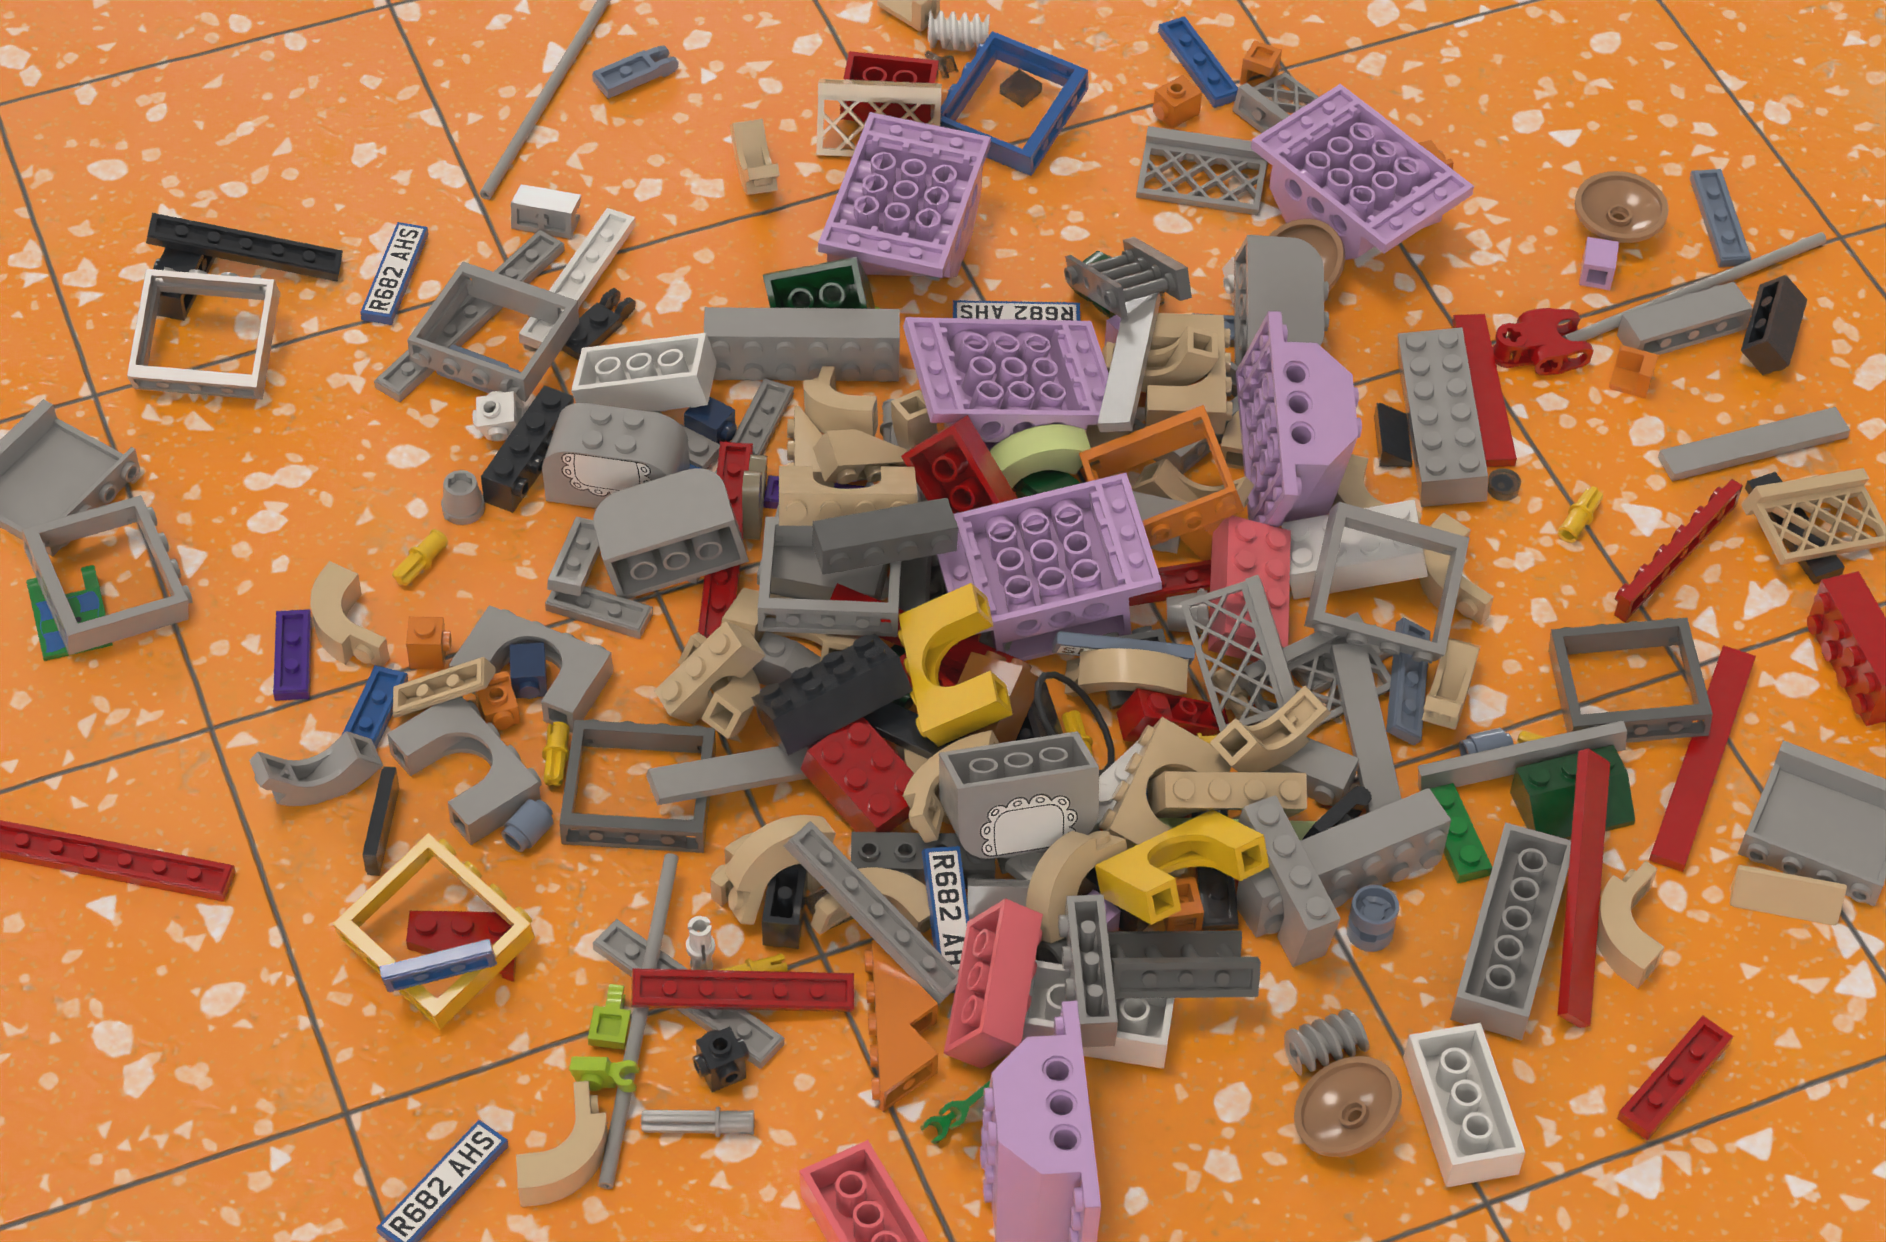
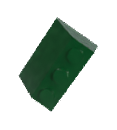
M858 257L763 274L770 308L875 309L870 282Z
M1610 745L1593 749L1592 751L1610 762L1605 831L1634 825L1635 814L1628 772L1615 746ZM1578 753L1516 768L1510 794L1528 829L1571 840Z

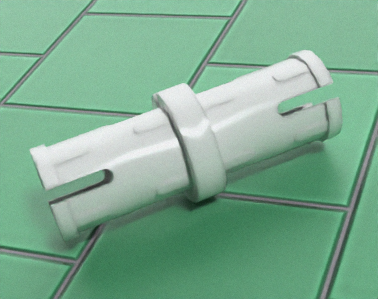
M696 916L688 923L689 937L686 941V951L691 959L690 967L692 966L691 970H712L715 940L711 936L712 927L710 920L704 916Z

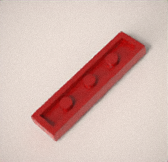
M1702 1015L1618 1113L1617 1120L1648 1141L1728 1048L1733 1036Z

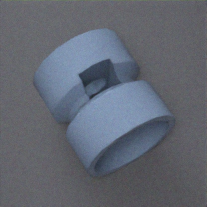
M1368 885L1360 888L1355 893L1347 922V936L1355 947L1364 951L1375 952L1384 949L1390 944L1399 912V901L1391 890L1381 885Z

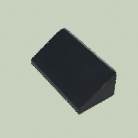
M1376 403L1374 423L1379 466L1412 467L1407 414L1383 403Z

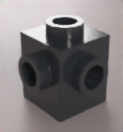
M730 1026L722 1030L709 1031L696 1040V1056L692 1057L693 1064L699 1077L705 1078L711 1092L746 1079V1059H749V1052L744 1040L741 1037L736 1039Z

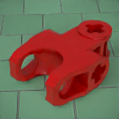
M1555 308L1528 310L1518 317L1517 323L1501 325L1496 331V344L1493 345L1494 357L1498 366L1513 368L1533 365L1537 374L1545 376L1562 374L1589 364L1594 350L1591 344L1586 341H1571L1563 337L1578 330V324L1581 320L1578 312L1571 309ZM1563 320H1570L1567 324L1558 325ZM1583 353L1577 358H1568L1571 355Z

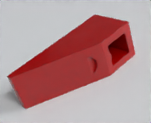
M1137 688L1116 712L1124 741L1136 743L1147 725L1153 727L1161 717L1197 736V733H1201L1202 736H1214L1220 733L1212 704L1207 701ZM1224 707L1222 711L1225 723L1229 724Z

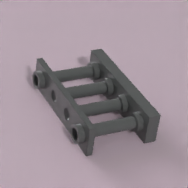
M1136 237L1123 240L1124 251H1122L1121 255L1088 265L1072 255L1065 256L1067 267L1064 269V275L1067 284L1120 318L1128 317L1125 302L1164 291L1179 301L1192 298L1188 267Z
M1241 931L1108 932L1115 999L1258 997L1261 961L1258 957H1241Z

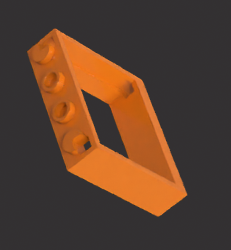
M1204 405L1079 453L1089 482L1116 474L1203 439L1207 440L1225 489L1143 520L1150 547L1245 511ZM1203 420L1202 423L1197 424L1195 426L1193 425L1194 422ZM1097 460L1100 461L1099 463L1094 464V465H1092V466H1091V464H1090L1091 462H1094V461H1097Z

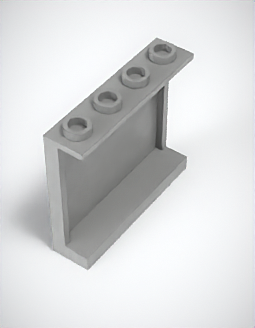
M43 399L0 439V528L23 540L22 529L110 503L128 482L136 478L140 471L136 449L131 447L125 454H122L58 419L54 405ZM70 541L45 549L53 557L62 547L67 546Z
M1783 740L1749 827L1745 832L1738 854L1754 862L1779 869L1787 874L1847 885L1846 896L1851 897L1857 902L1867 903L1875 907L1886 879V779Z

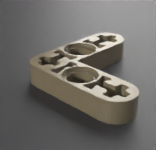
M750 455L749 471H744L742 515L744 539L760 540L768 463V457L764 455Z

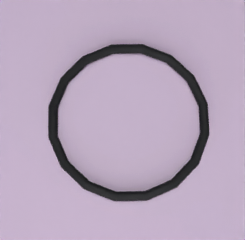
M1056 671L1043 672L1035 682L1034 701L1043 727L1048 736L1056 735L1046 717L1041 699L1042 684L1046 679L1054 678L1067 684L1082 698L1103 732L1108 749V763L1104 769L1099 770L1100 776L1115 762V748L1109 728L1099 709L1087 693L1069 677Z

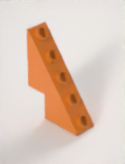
M873 939L872 950H865L864 952L865 972H872L873 981H866L867 1003H874L875 1012L868 1013L869 1035H876V1045H870V1067H878V1077L871 1078L872 1100H879L880 1110L884 1112L938 1073V1053L921 1036L922 1033L937 1023L938 1003Z

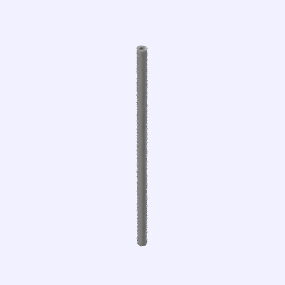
M597 0L482 187L480 191L482 198L489 200L611 0Z
M1819 232L1563 337L1571 341H1586L1618 328L1622 314L1630 310H1638L1655 305L1661 301L1682 297L1688 293H1696L1716 285H1724L1826 243V236L1823 232Z
M672 853L664 855L642 964L643 969H657L679 859L677 855ZM649 1008L633 1009L623 1061L632 1060L638 1065ZM629 1073L624 1079H632L634 1081L636 1074ZM617 1088L598 1186L603 1189H612L614 1185L632 1092H623L619 1088Z

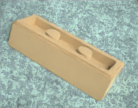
M481 657L393 686V716L397 718L485 689L493 678L496 668L485 657Z
M1738 865L1731 884L1730 905L1737 908L1834 926L1837 925L1840 918L1847 885Z

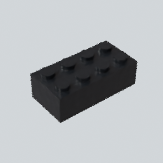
M876 634L856 639L852 646L842 651H834L825 655L821 662L811 667L796 670L790 678L778 684L773 683L765 686L759 694L751 698L767 733L789 756L912 692L913 689L899 656Z

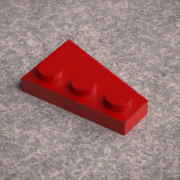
M409 910L406 944L407 949L425 955L490 939L493 946L512 926L496 912ZM516 957L499 972V974H502L503 979L514 982Z

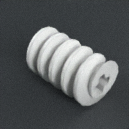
M930 10L928 23L930 48H935L938 40H940L942 49H946L950 41H952L955 50L959 49L962 42H964L967 51L971 50L973 43H976L978 48L979 44H984L989 36L990 14H987L984 22H981L979 13H975L972 21H969L967 13L963 12L959 21L953 11L950 13L948 20L945 19L943 11H939L936 19H933Z

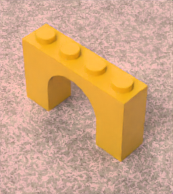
M969 583L898 615L901 629L898 630V635L902 645L905 647L907 656L904 659V665L911 677L913 691L910 692V695L917 706L919 716L916 718V725L923 737H928L939 747L1013 715L1007 685L991 671L955 686L941 687L939 685V667L948 650L959 641L994 626L988 598L973 583Z
M1210 810L1096 864L1095 868L1100 894L1104 895V899L1152 925L1181 911L1176 879L1168 873L1187 867L1204 866L1215 868L1242 881L1269 868V861L1263 834L1215 810Z

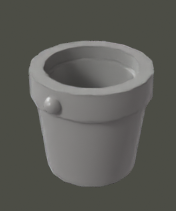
M458 470L451 472L445 477L441 500L442 513L445 520L453 524L466 525L479 520L484 514V498L481 490H479L476 477L472 473Z
M1201 588L1197 593L1167 597L1168 631L1189 632L1180 602L1208 593L1207 590ZM1203 603L1191 607L1193 620L1206 627L1209 622L1208 605ZM1196 627L1197 633L1202 635L1203 630Z

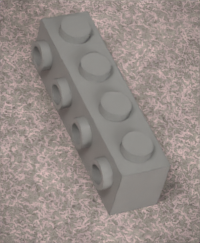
M1104 895L1066 896L1065 915L1058 916L1059 936L1066 937L1067 946H1062V967L1070 971V978H1065L1066 1001H1077L1083 1047L1115 1046L1118 1019Z

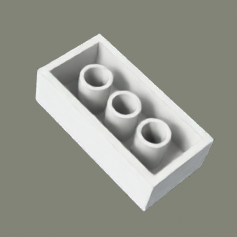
M706 333L586 347L581 350L571 391L576 403H591L649 412L688 407L695 408L708 405L717 361Z
M1415 500L1364 508L1420 524ZM1329 515L1283 522L1282 528L1291 531L1290 586L1294 599L1311 597ZM1344 527L1329 594L1428 577L1424 549Z
M1035 960L1037 970L1031 982L1029 993L1031 995V1005L1026 1013L1022 1041L1026 1037L1055 1035L1054 1017L1061 1016L1062 1001H1066L1065 978H1070L1069 969H1063L1062 964ZM1174 998L1115 999L1118 1019L1115 1046L1083 1047V1055L1164 1069Z
M1481 1023L1409 1035L1403 1059L1445 1186L1451 1187L1519 1175L1525 1156V1149Z

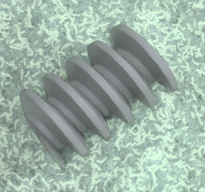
M1348 1009L1341 1010L1338 1016L1330 1014L1326 1016L1325 1020L1316 1019L1312 1022V1025L1305 1023L1299 1026L1298 1030L1294 1028L1289 1029L1284 1036L1286 1055L1292 1068L1299 1075L1302 1074L1303 1063L1312 1072L1316 1070L1315 1059H1318L1323 1067L1329 1065L1328 1054H1331L1335 1061L1343 1059L1342 1049L1345 1050L1348 1056H1355V1044L1363 1052L1369 1050L1368 1037L1363 1024Z

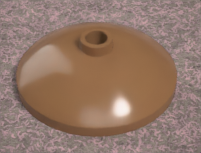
M1623 171L1603 172L1588 178L1578 188L1574 202L1576 215L1588 230L1603 239L1619 243L1639 242L1655 236L1664 227L1669 212L1665 195L1654 183L1642 176Z
M1298 219L1280 226L1269 235L1298 238L1311 244L1318 251L1323 261L1324 281H1328L1329 291L1333 288L1344 268L1345 248L1340 236L1330 225L1316 219Z
M1354 1056L1335 1061L1318 1071L1302 1089L1294 1111L1296 1130L1303 1142L1318 1154L1329 1157H1345L1362 1152L1382 1139L1396 1121L1402 1103L1400 1083L1393 1071L1377 1059Z

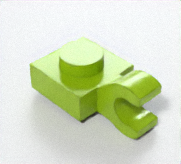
M609 984L605 1007L594 1006L588 1034V1046L626 1049L632 1016L631 1010L623 1009L626 997L623 994V985Z
M572 1057L569 1071L576 1082L589 1081L590 1091H599L602 1088H616L617 1085L621 1091L629 1093L636 1091L637 1086L632 1079L624 1078L629 1073H639L640 1068L632 1060L610 1062L608 1057Z

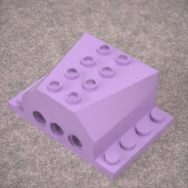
M1341 84L1252 139L1251 149L1272 165L1269 188L1285 222L1288 223L1298 219H1316L1330 225L1338 233L1344 244L1345 260L1358 258L1373 247H1376L1382 253H1386L1420 229L1441 222L1444 213L1473 195L1474 185Z
M870 112L818 242V252L827 254V262L858 257L866 275L957 277L973 234L982 190V169L990 148L991 137Z
M1268 311L1236 371L1244 476L1254 484L1248 496V520L1279 527L1283 525V522L1329 515L1357 438L1361 436L1362 421L1356 415L1359 391L1357 387H1354L1353 374L1317 343L1287 342L1288 330L1287 325L1282 324V313L1279 311Z
M906 317L903 329L931 423H944L946 428L968 415L988 450L1005 438L1031 427L1063 424L1083 428L1086 432L1088 425H1098L1109 373L1091 321Z
M1127 473L953 514L958 525L957 551L937 554L947 593L973 583L987 596L994 626L979 633L991 631L996 651H1002L1023 661L1055 654L1052 653V642L1059 631L1092 635H1104L1112 632H1118L1119 636L1131 634L1129 597L1162 590V581ZM1012 641L1009 652L1005 651L1006 642Z
M1062 1001L1061 1016L1054 1017L1055 1035L1026 1037L991 1073L989 1088H984L985 1108L982 1110L983 1127H981L982 1146H980L981 1169L985 1170V1180H983L984 1202L991 1203L995 1242H1097L1101 1202L1077 1001Z

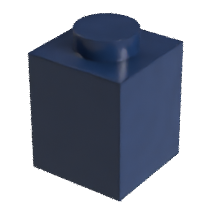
M709 397L708 405L695 408L689 407L684 413V426L718 444L720 442H729L737 430L735 409Z
M544 643L509 645L510 679L515 698L533 699L544 697L547 693V666Z

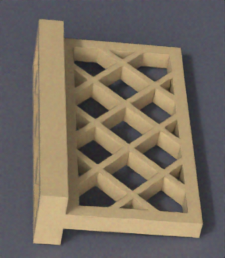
M819 79L816 155L853 156L856 145L851 139L864 128L866 121L863 122L852 111L859 102H868L876 110L875 113L886 115L883 110L890 103H899L907 112L901 119H906L910 115L916 122H921V120L913 112L921 104L935 105L934 117L927 124L932 125L934 123L935 126H940L942 84ZM824 100L838 101L845 111L832 121L824 112ZM844 101L854 102L850 106H848ZM874 102H883L884 104L879 108ZM906 104L915 105L911 109H909V107ZM847 113L860 125L849 137L836 125ZM824 119L830 124L825 129ZM833 127L844 141L837 148H823V136ZM848 143L852 149H843V147Z
M1864 468L1756 486L1741 504L1746 515L1755 514L1780 565L1886 546V525L1864 486L1870 479ZM1857 497L1863 510L1860 511L1847 503L1848 498ZM1826 502L1837 508L1836 516L1821 509V504ZM1800 507L1811 513L1809 521L1793 513L1794 508ZM1767 512H1773L1784 518L1782 526L1773 522ZM1843 512L1859 520L1856 527L1841 520ZM1816 517L1832 525L1829 532L1814 524ZM1789 521L1805 530L1802 537L1787 529ZM1866 524L1873 528L1878 537H1872L1861 531L1863 525ZM1837 528L1851 535V542H1846L1835 536ZM1810 533L1826 541L1824 546L1819 547L1808 541ZM1784 538L1799 546L1797 551L1788 553L1782 543V539Z

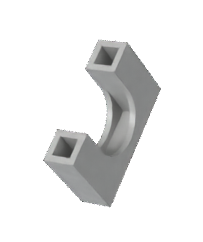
M489 605L450 662L449 668L485 657L495 666L496 674L510 662L509 645L544 643L546 660L554 663L560 669V672L541 700L543 721L552 725L555 721L564 722L570 727V732L573 733L574 720H583L613 674L612 652L607 651L600 645H592L576 639L569 633H561L545 627L540 622L529 621L516 616L509 610H501Z
M462 696L436 704L387 733L390 754L409 776L414 775L438 759L453 753H471L483 758L490 764L491 769L482 781L448 801L450 822L470 845L503 826L528 799L534 801L541 800L539 787L542 783L536 771L531 767L527 769L523 765L516 749L512 745L506 746L501 740L496 727L491 722L486 723L481 718L476 705L471 700L466 701Z
M1275 795L1244 806L1238 822L1263 834L1265 838L1269 869L1279 887L1284 907V919L1277 938L1292 967L1325 956L1341 918L1277 796Z

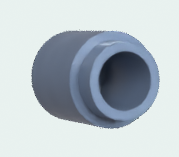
M1499 727L1467 735L1465 740L1459 742L1460 756L1513 745L1514 743L1511 735L1505 733Z
M528 799L504 824L505 829L501 832L503 839L518 852H523L526 848H532L554 824L552 818L553 811L542 800L534 801Z

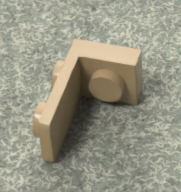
M877 0L879 7L919 32L928 27L930 10L933 19H936L940 11V0Z

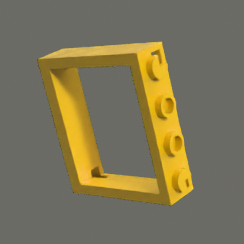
M428 833L333 923V926L339 938L381 975L379 966L395 963L396 961L359 927L433 857L509 923L512 928L492 946L497 965L463 974L438 999L422 985L397 990L437 1028L441 1029L535 938L530 924L533 920L525 910L519 906L515 909L506 902L507 896L498 886L493 883L490 886L485 884L480 879L482 877L481 873L472 863L466 861L463 864L455 857L456 851L446 840L441 838L437 841Z

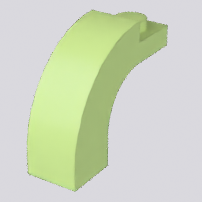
M1048 424L1019 431L1000 441L989 451L1009 485L1013 488L1022 478L1038 471L1056 470L1075 475L1083 465L1079 453L1091 449L1083 428L1063 424Z

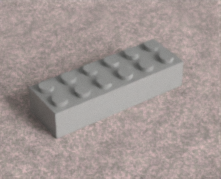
M705 307L704 333L708 336L717 361L713 380L756 381L763 380L764 378L782 381L813 380L818 378L822 366H835L836 381H899L900 309Z
M1462 327L1398 333V365L1421 507L1487 501L1488 472Z
M1428 788L1303 839L1300 842L1336 908L1354 897L1355 893L1364 886L1383 885L1391 881L1398 882L1414 871L1422 868L1430 869L1442 860L1451 819ZM1267 868L1239 881L1236 894L1237 909L1256 938L1266 933L1274 934L1279 932L1284 919L1281 893L1271 870Z
M1505 822L1450 1020L1467 1025L1481 1023L1484 1030L1519 1040L1523 1039L1569 868L1571 840Z

